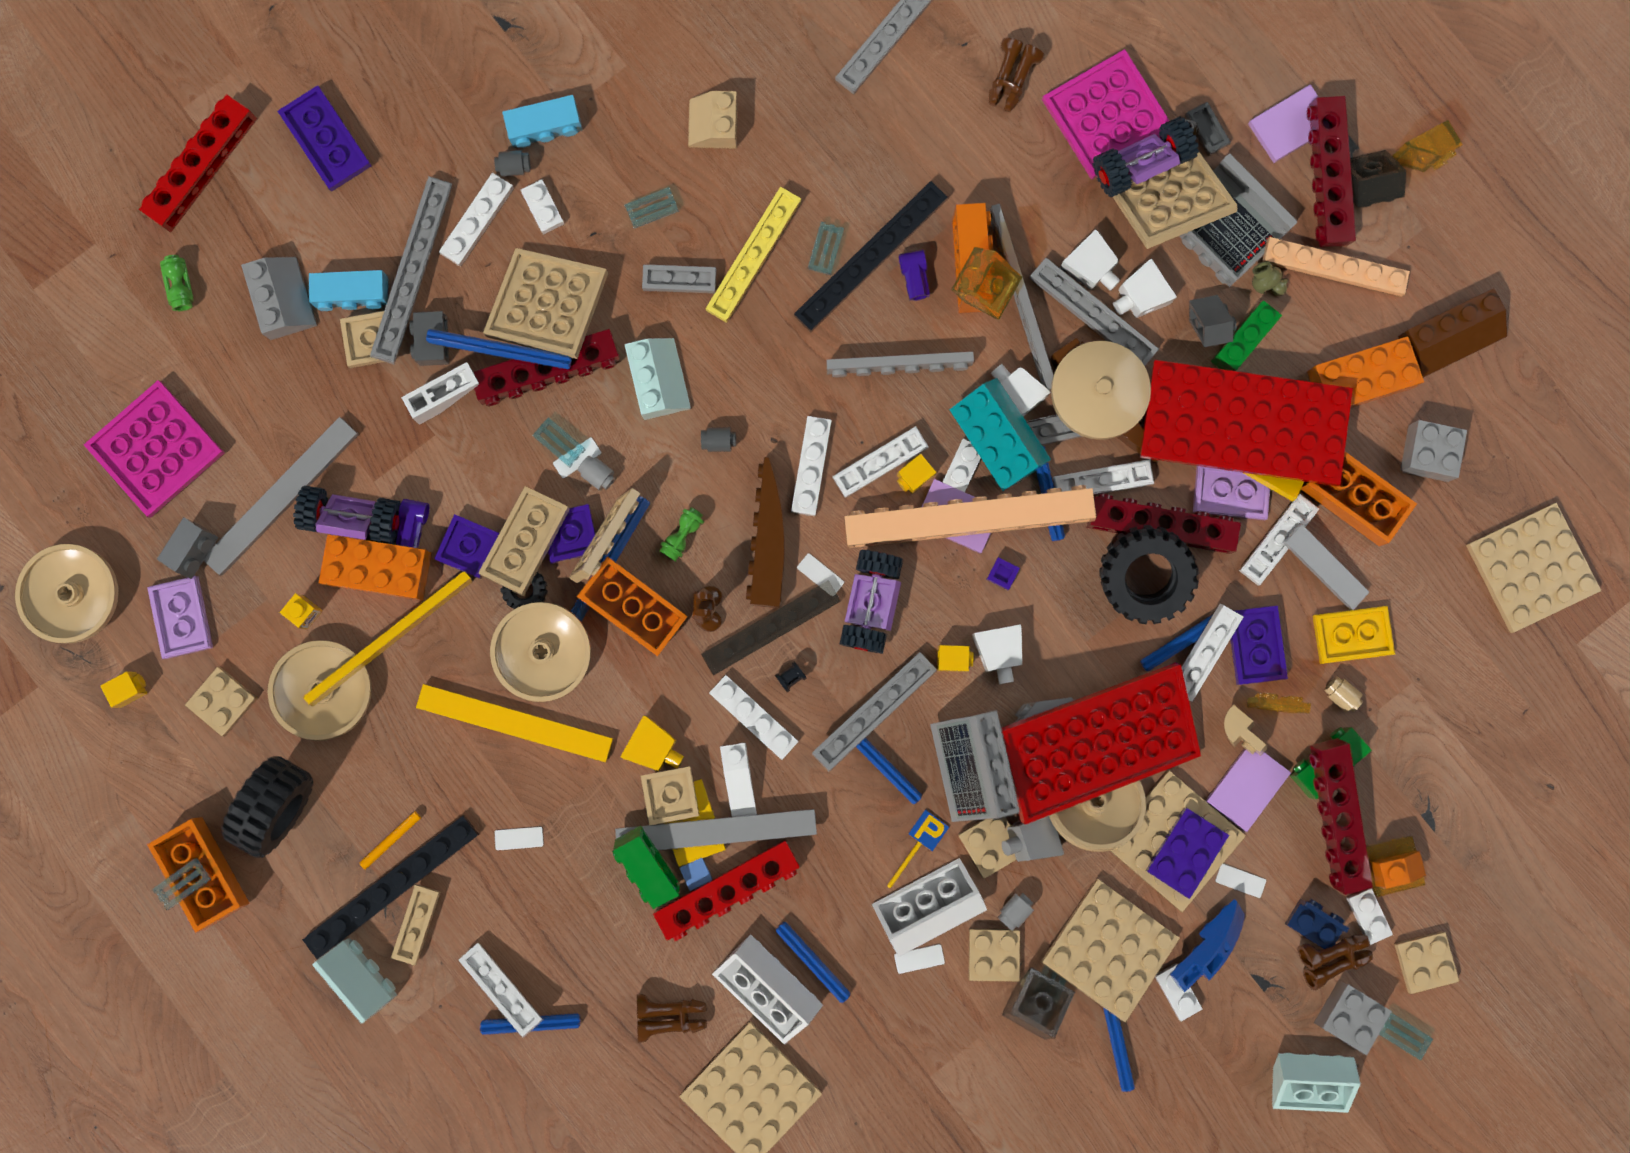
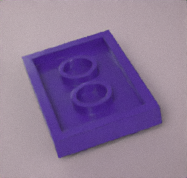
M1278 606L1235 610L1236 613L1243 616L1242 621L1230 639L1236 685L1288 679Z
M1185 807L1145 871L1190 899L1229 835Z

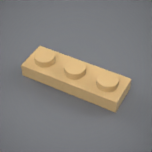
M418 884L414 886L391 956L392 959L414 966L417 965L441 893L440 891Z

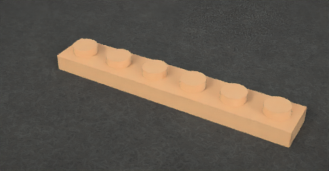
M1272 237L1267 239L1262 262L1268 261L1274 266L1400 297L1405 295L1410 273L1407 270Z

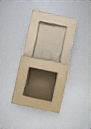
M1233 705L1227 712L1224 721L1228 740L1234 747L1242 740L1243 743L1241 745L1253 755L1256 752L1261 756L1267 750V745L1250 731L1254 726L1253 720Z

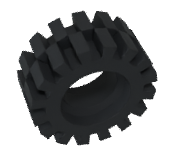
M537 571L531 582L533 593L526 599L519 598L514 591L504 586L500 588V591L507 605L516 609L525 604L544 602L546 600L545 595L548 593V590H546L547 582Z

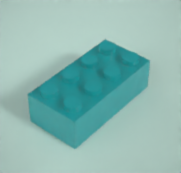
M998 378L983 383L949 409L1002 491L1018 484L1051 460Z

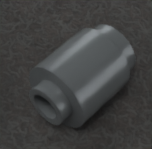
M522 150L503 151L498 153V157H494L495 170L500 172L501 176L525 175V172H531L528 152L523 153Z
M731 427L707 428V430H701L702 450H708V452H731L732 447H736V432H732Z

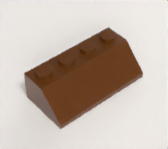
M1495 288L1408 329L1399 335L1398 338L1409 337L1422 377L1424 378L1506 338V309Z

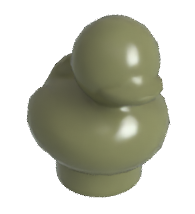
M1266 261L1259 263L1253 268L1252 286L1258 293L1264 294L1268 290L1275 296H1281L1286 293L1288 279L1282 278V271L1278 267L1272 266L1270 262Z

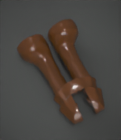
M1003 38L1001 50L1005 53L997 78L992 83V89H989V105L995 107L1000 99V94L1003 93L1009 96L1007 97L1004 111L1011 112L1019 102L1018 98L1022 95V88L1033 64H1040L1045 54L1037 47L1026 44L1014 79L1010 82L1008 79L1014 63L1022 50L1023 43L1017 39Z
M706 586L693 593V619L703 631L714 632L722 624V618L715 612V606L722 602L723 596L722 592L715 586Z
M1353 935L1350 938L1342 939L1341 942L1322 950H1317L1310 944L1298 946L1299 958L1307 967L1303 970V976L1309 988L1316 991L1322 988L1328 980L1350 969L1357 970L1360 966H1365L1372 961V951L1361 950L1354 952L1370 945L1368 936ZM1340 956H1342V957L1344 958V959L1339 960V961H1337V962H1335V963H1333V964H1330V965H1327V966H1324V967H1320V966H1322L1323 964H1325V963H1327V962H1330V961H1332V960H1334V959H1336V958H1338V957H1340Z
M637 994V1019H642L637 1020L638 1043L646 1042L652 1035L668 1032H683L685 1034L690 1031L696 1033L706 1029L707 1020H689L688 1014L707 1011L706 1003L694 999L673 1003H653L649 1001L646 995ZM679 1015V1020H643V1018Z

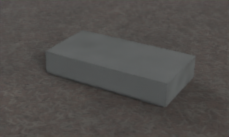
M1208 102L1185 114L1186 119L1197 123V127H1199L1197 138L1208 156L1229 146L1231 142Z

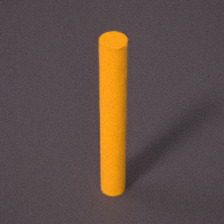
M414 811L359 862L360 866L366 870L421 819V816Z

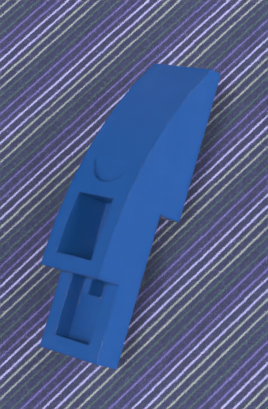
M1235 899L1224 906L1221 912L1204 926L1203 930L1199 933L1203 942L1196 946L1192 953L1183 962L1179 963L1170 974L1182 991L1186 992L1202 975L1210 981L1233 951L1240 936L1245 917L1243 910Z

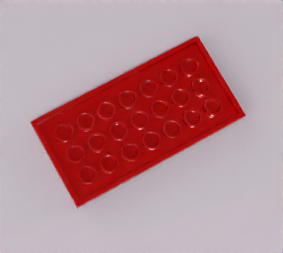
M1154 360L1150 381L1151 396L1146 410L1140 458L1331 486L1341 485L1353 388Z
M1179 663L1167 665L1001 727L1019 806V816L1021 822L1025 825L1201 757L1182 667Z

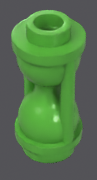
M178 255L165 256L164 260L160 262L168 304L172 306L173 311L189 310L193 307L194 299L185 259L179 258ZM182 277H184L185 285L182 283ZM168 279H170L172 282L171 288Z
M692 507L689 511L683 509V514L679 519V531L669 535L665 542L661 543L662 548L660 552L675 562L679 557L682 558L683 556L682 553L686 548V536L697 531L700 525L704 524V521L701 519L703 514Z

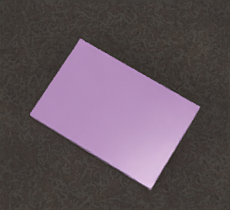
M1311 85L1260 114L1248 123L1273 163L1309 142L1308 134L1311 128L1306 112L1309 104L1318 97ZM1323 120L1324 127L1330 129L1329 122Z
M1197 466L1193 513L1195 511H1202L1218 516L1257 520L1268 519L1270 488L1242 472Z
M934 479L924 503L938 502V506L948 505L950 500L962 499L963 503L973 502L972 498L975 497ZM990 533L948 537L946 539L981 554Z
M194 576L192 579L184 578L147 587L162 659L213 648L198 576Z
M1244 748L1205 801L1243 831L1247 832L1291 772L1265 752L1261 756L1256 752L1252 755Z

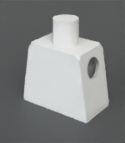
M1096 229L1060 266L1061 270L1091 290L1099 282H1102L1111 291L1121 281L1111 271L1119 262L1118 258Z
M1150 259L1121 285L1118 290L1122 298L1115 301L1113 306L1119 315L1131 309L1134 316L1138 318L1170 305L1177 296L1153 260Z
M1001 364L991 373L994 378H998L1023 417L1050 394V391L1021 367L1010 374L1004 365Z
M1021 624L972 634L985 671L997 670L999 684L1014 682L1011 667L1022 665Z

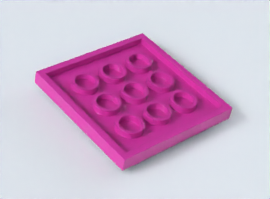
M1125 49L1042 97L1043 103L1091 180L1097 177L1093 167V158L1112 148L1120 151L1153 134L1161 139L1159 128L1162 124L1169 121Z
M159 380L84 444L95 459L149 518L154 516L225 453L163 382Z

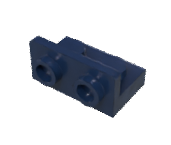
M1299 899L1285 925L1322 949L1334 946L1342 932L1347 933L1350 929L1343 925L1345 921L1343 918L1333 912L1330 915L1322 911L1323 906L1313 899H1309L1308 902Z

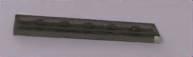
M828 580L701 655L714 676L835 606L841 600Z

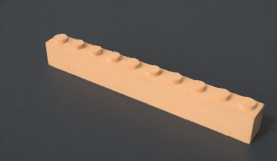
M1086 485L1071 487L1072 491L1063 492L1061 488L1046 490L1047 493L1045 494L1027 491L1023 492L1022 496L1012 497V494L997 495V499L987 500V497L983 496L972 498L973 502L963 503L962 499L948 501V505L939 506L938 502L924 503L921 508H914L913 505L899 506V510L889 511V508L874 509L875 513L865 514L864 510L852 511L850 516H845L847 545L849 548L1092 522L1096 519L1093 488L1086 489Z

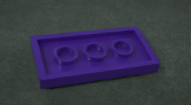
M318 85L277 111L331 192L372 166Z

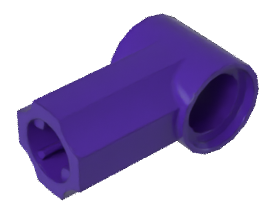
M919 250L899 254L900 269L902 275L905 276L909 301H918L930 297L925 272L927 271L924 251Z
M410 499L402 500L399 509V519L401 521L396 545L412 548L419 547L422 528L429 516V503Z

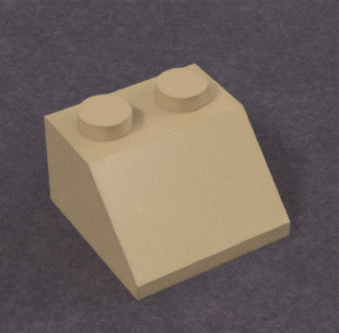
M710 91L690 99L688 147L736 148L738 106L736 91Z

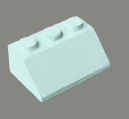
M648 338L624 344L640 412L644 420L691 409L674 338Z
M348 938L312 965L362 1024L393 1000L397 993L394 991L396 989L394 984L389 979H384L378 972V965L372 959L368 960L362 953V946L356 940L352 941Z
M1278 1053L1273 1067V1109L1348 1113L1361 1084L1354 1057Z

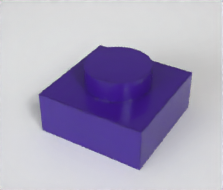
M997 557L986 580L1009 590L1020 568Z

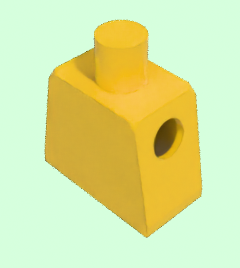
M643 715L620 756L625 760L657 771L661 770L664 763L678 769L684 758L683 755L672 749L677 740L646 715Z

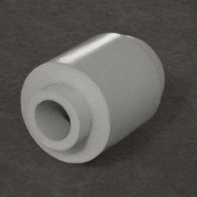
M590 455L583 460L578 468L581 477L599 491L603 488L607 490L615 480L613 477L614 471L598 458H592Z
M1015 893L1000 910L1001 914L998 918L1013 931L1016 927L1019 928L1034 910L1031 906L1034 903L1023 893L1020 896Z

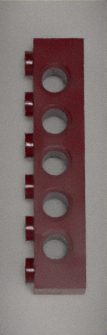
M1346 96L1317 97L1309 104L1306 112L1311 128L1308 134V141L1312 145L1310 166L1314 169L1312 191L1316 197L1313 211L1314 216L1317 217L1318 224L1315 230V237L1319 241V248L1348 246L1356 241ZM1323 120L1329 122L1330 129L1324 127ZM1324 144L1330 145L1332 153L1325 150ZM1326 168H1330L1333 171L1334 177H1330L1327 174ZM1328 191L1335 195V201L1329 199ZM1330 215L1337 219V225H1333L1330 222Z
M610 329L585 336L578 358L569 369L552 366L551 372L544 375L541 374V368L544 365L512 359L474 371L473 374L479 383L474 390L477 400L482 405L486 404L487 407L499 404L501 399L507 397L509 399H516L523 396V392L533 390V392L541 391L547 388L546 385L554 382L556 384H563L570 381V377L576 375L585 377L591 375L595 369L602 368L606 370L613 368L617 365V362H621L613 334ZM598 350L599 355L596 359L590 360L587 358L588 352ZM522 372H528V379L524 382H519L518 375ZM499 379H504L505 386L502 389H495V382Z
M1099 494L1098 497H1094L1096 519L1095 521L1087 522L1086 528L1126 535L1130 533V528L1137 527V529H1143V525H1151L1157 529L1159 518L1164 517L1169 522V527L1166 530L1178 535L1188 547L1226 554L1237 552L1241 523L1234 522L1233 517L1219 516V519L1212 518L1210 513L1195 511V514L1185 513L1186 509L1171 507V510L1163 509L1161 504L1148 502L1147 505L1137 504V500L1131 498H1123L1122 501L1114 500L1113 496L1109 494ZM1111 508H1116L1120 511V520L1111 518ZM1135 513H1141L1144 516L1145 522L1143 525L1135 522ZM1184 521L1192 524L1193 531L1191 534L1183 530ZM1208 526H1213L1216 529L1217 536L1215 538L1208 535Z
M1337 738L1310 745L1311 754L1309 755V760L1315 773L1313 784L1318 792L1319 802L1317 803V808L1322 816L1323 826L1321 827V832L1326 840L1327 850L1325 851V856L1330 864V883L1333 888L1344 895L1373 888L1350 744ZM1334 765L1333 771L1329 773L1330 767ZM1337 789V794L1333 797V793ZM1341 813V818L1337 821V817ZM1345 837V841H1344V843L1341 845V841H1342V839Z

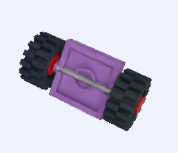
M1179 116L1161 125L1159 128L1161 139L1153 134L1120 151L1112 148L1093 158L1094 173L1097 175L1098 178L1096 179L1101 183L1100 187L1104 189V193L1108 194L1109 197H1114L1131 188L1132 182L1130 179L1139 184L1197 157L1199 153L1197 147L1199 146L1195 141L1197 139L1196 135L1192 133L1194 130L1192 127H1189V122H1185V118Z
M305 485L298 492L299 496L296 497L297 503L296 505L294 504L295 512L293 517H295V528L299 530L366 540L370 532L371 541L394 544L397 540L401 521L399 519L401 501L378 498L376 502L333 494L328 501L326 489Z
M860 550L856 570L868 573L872 577L858 574L854 576L845 622L860 625L861 627L843 625L840 645L861 651L883 654L887 634L870 629L878 628L891 631L901 582L884 578H900L903 564L902 558L877 551Z

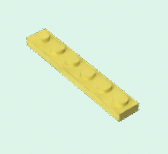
M782 187L779 188L707 305V312L726 323L728 322L801 203V198Z

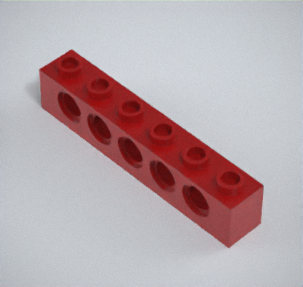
M226 94L223 99L216 103L211 115L202 121L200 129L195 136L187 141L182 153L174 158L170 169L158 179L154 190L142 200L141 207L138 210L171 233L255 123L257 118L254 114ZM229 121V124L222 128L223 123ZM211 140H215L212 146L207 147ZM200 159L199 164L193 166L194 161ZM182 178H186L182 185H178ZM171 197L170 202L164 205L165 199Z
M785 839L714 878L712 881L656 910L653 916L665 939L668 941L673 938L674 941H677L688 935L686 930L695 926L696 929H699L710 922L708 918L717 914L718 917L727 914L732 910L731 905L740 902L742 905L754 898L752 894L761 889L764 893L775 887L774 882L783 877L786 881L797 875L796 869L800 868V864ZM767 862H777L779 871L776 874L767 873L765 870ZM753 873L757 877V883L754 886H747L743 881L745 874ZM726 885L732 886L735 890L734 897L725 898L721 893L722 887ZM704 897L711 899L713 908L707 911L703 910L699 905L700 899ZM687 910L691 915V920L686 923L681 922L677 917L678 911Z

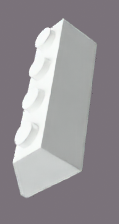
M960 858L872 904L898 957L987 910L977 887Z
M751 934L712 974L783 1044L787 1043L809 1025L823 1006L816 996L807 990Z

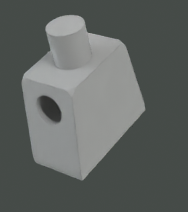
M1049 816L1026 825L1021 820L1015 822L1007 829L1010 839L1002 842L1003 852L1007 856L1015 854L1018 862L1064 855L1058 832Z

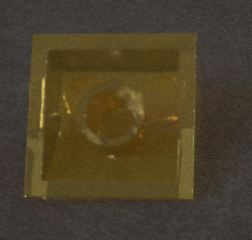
M1446 120L1406 142L1390 158L1391 163L1426 172L1431 168L1436 171L1448 163L1447 161L1457 156L1456 151L1463 144L1449 120Z
M974 247L951 290L965 303L1000 320L1022 276L996 251Z

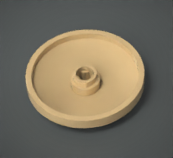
M1109 341L1088 342L1070 351L1055 370L1051 383L1052 403L1060 420L1073 432L1083 437L1097 440L1112 439L1131 430L1144 416L1151 396L1150 379L1141 360L1126 347Z
M73 544L51 546L33 556L22 569L15 589L17 611L26 627L42 639L66 644L81 642L98 634L111 620L118 602V582L110 564L97 552Z
M534 602L514 609L501 620L491 640L490 658L495 675L507 690L529 701L545 702L563 697L581 682L589 667L591 645L584 625L571 611L553 603Z
M311 641L294 647L278 661L269 679L268 701L274 717L287 731L307 740H330L346 734L361 721L370 704L372 687L366 666L312 707L305 701L304 695L356 654L347 647L330 641Z
M1136 781L1049 815L1059 834L1071 844L1088 851H1111L1126 844L1142 826L1146 813L1144 789L1141 782Z

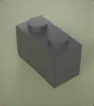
M1218 295L1189 300V322L1204 347L1233 342V331L1237 329L1236 320L1233 316H1230L1227 305L1222 303Z
M443 311L413 313V320L410 321V333L414 335V344H411L410 347L412 359H415V362L420 366L449 365V347L431 344L426 341L429 329L448 332V317Z
M183 517L157 560L174 572L192 579L212 549L218 536L200 524Z

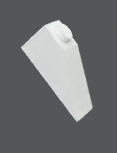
M466 362L401 398L412 418L420 425L442 413L478 386L479 383Z
M746 743L721 746L722 764L732 817L757 815Z

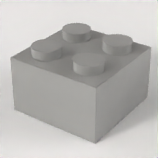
M1422 420L1408 425L1400 472L1445 482L1459 478L1467 430Z
M1338 980L1314 1023L1367 1055L1392 1011L1349 984Z

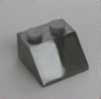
M1387 150L1350 158L1353 203L1358 208L1369 207L1380 202H1391L1405 197L1407 171Z
M1030 968L1012 991L1002 1016L1044 1040L1054 1039L1075 992L1039 971Z

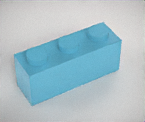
M573 95L502 112L508 138L513 147L524 148L530 146L533 142H549L554 137L562 135L570 137L576 135L579 131H583Z
M382 270L309 273V302L320 311H331L333 307L355 310L357 306L379 309L381 305H387L389 298L388 276Z

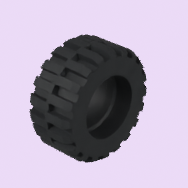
M1143 525V529H1137V527L1130 528V533L1126 535L1121 533L1116 536L1118 540L1115 543L1110 542L1107 546V554H1103L1101 558L1102 567L1099 568V576L1102 589L1114 610L1119 614L1122 613L1130 621L1136 619L1139 624H1147V621L1159 624L1161 619L1165 617L1169 621L1175 618L1173 613L1178 610L1182 613L1187 608L1185 603L1187 601L1192 602L1195 597L1193 589H1198L1199 584L1196 578L1199 574L1198 566L1195 563L1196 559L1184 541L1175 533L1168 532L1166 528L1158 526L1156 529L1151 525ZM1146 554L1162 555L1169 561L1172 569L1171 577L1166 586L1150 595H1140L1132 592L1125 580L1126 571L1130 564L1138 557Z
M273 756L268 758L267 761H263L252 772V775L246 779L242 788L235 795L234 801L230 804L221 828L224 839L253 857L258 858L269 855L285 839L298 817L302 814L303 808L307 804L308 797L312 792L314 782L311 774L280 756Z

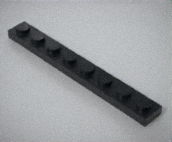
M930 181L794 313V317L811 333L947 201L948 197Z
M463 815L302 939L314 957L320 959L479 836V833L467 817Z

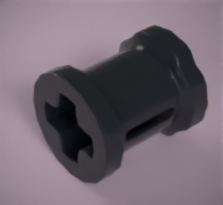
M795 661L791 663V667L781 674H775V677L787 693L800 680L807 679Z

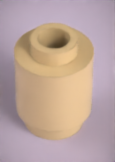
M1336 676L1324 689L1328 694L1327 697L1345 712L1349 710L1354 712L1363 703V700H1361L1363 694L1344 678L1341 679Z

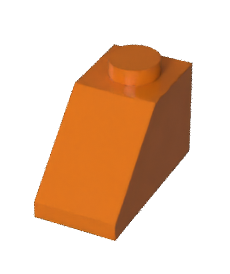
M1420 851L1370 861L1375 885L1387 889L1410 884L1426 876Z

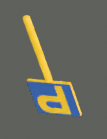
M924 810L908 833L918 842L888 883V888L894 885L921 845L933 851L949 829V826L927 810Z

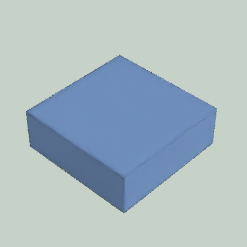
M703 858L679 868L690 891L713 880Z

